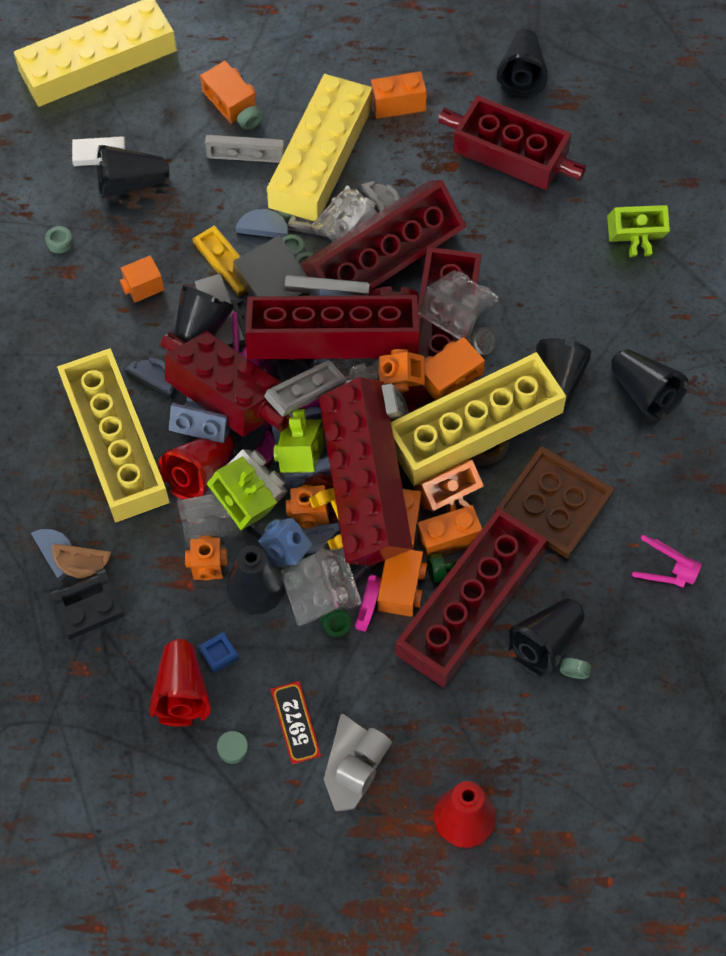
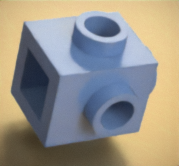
M293 518L285 520L276 519L270 522L265 527L266 532L258 541L265 549L266 554L278 567L298 564L312 545L303 533L300 525Z

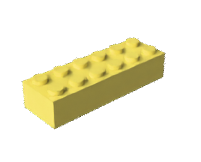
M141 0L16 50L14 55L19 72L35 102L40 107L177 50L174 31L156 1Z
M327 74L323 75L267 187L268 208L314 222L319 221L372 110V87Z
M111 348L57 366L115 523L170 503L166 487Z
M537 352L392 421L391 426L397 460L413 486L563 413L566 395Z

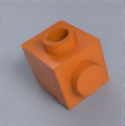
M151 255L121 267L123 279L119 280L125 295L130 293L134 302L164 291L162 276Z

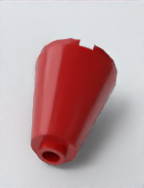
M229 435L224 443L199 438L166 451L160 457L158 465L163 482L168 481L173 487L170 491L183 501L194 502L202 498L209 489L208 481L218 469L226 465L233 455V440Z
M174 639L165 645L149 704L150 716L152 718L154 715L157 716L158 722L163 725L174 727L193 725V719L201 717V721H203L210 714L211 702L194 646L184 639Z
M465 781L447 790L438 799L434 809V823L441 837L452 845L461 848H471L482 844L491 835L496 824V810L490 797L478 784Z

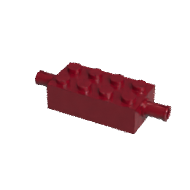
M477 95L464 116L445 107L439 115V124L456 129L454 132L453 152L544 190H548L554 177L559 172L578 181H581L585 174L586 165L566 158L569 153L572 133Z
M208 331L186 343L172 332L163 336L160 343L161 347L169 351V353L165 354V381L206 411L227 415V426L244 437L266 422H269L281 432L289 427V418L291 416L287 414L282 417L264 397L268 389L282 382Z

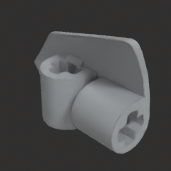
M345 714L340 715L323 779L335 812L352 810L357 807L376 775V767L392 744V741L382 732L374 728H369L367 731Z

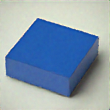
M224 632L198 646L200 653L213 674L239 659V655Z

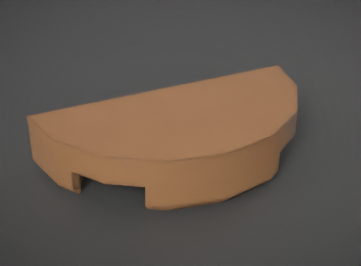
M54 543L51 546L52 557L58 568L65 574L75 578H89L96 575V571L103 569L108 563L111 554L110 551Z

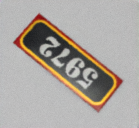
M297 681L270 689L291 764L320 757V750L300 682Z

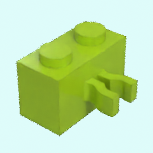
M668 205L615 207L607 215L609 242L632 241L629 248L630 257L637 255L639 240L641 247L644 248V256L652 255V246L648 240H661L670 232Z
M297 409L292 412L293 417L289 418V427L280 432V440L274 446V460L279 462L280 473L315 472L325 447L322 419L306 420L305 409Z
M243 456L218 469L207 483L240 530L267 516L277 504L270 489L265 487V482L262 479L260 480L254 467L248 464Z

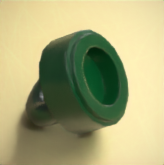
M439 552L429 554L427 557V568L432 582H442L447 576L446 570L452 569L456 562H444Z
M332 606L324 611L320 623L328 635L339 637L349 631L352 619L345 608Z

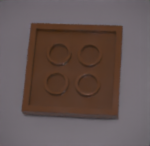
M540 446L495 508V512L500 508L548 539L547 547L568 559L613 495L614 488L545 447Z

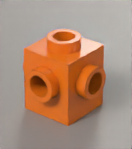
M404 349L391 350V355L379 356L378 374L380 381H383L384 385L392 383L400 392L409 391V387L425 385L424 356L410 353Z
M301 485L298 488H290L291 499L286 500L287 517H292L301 528L305 529L313 528L316 525L329 524L328 503L313 508L309 501L311 496L326 490L325 485Z
M201 536L198 539H190V550H185L186 568L191 567L193 579H223V566H228L227 548H222L220 538Z

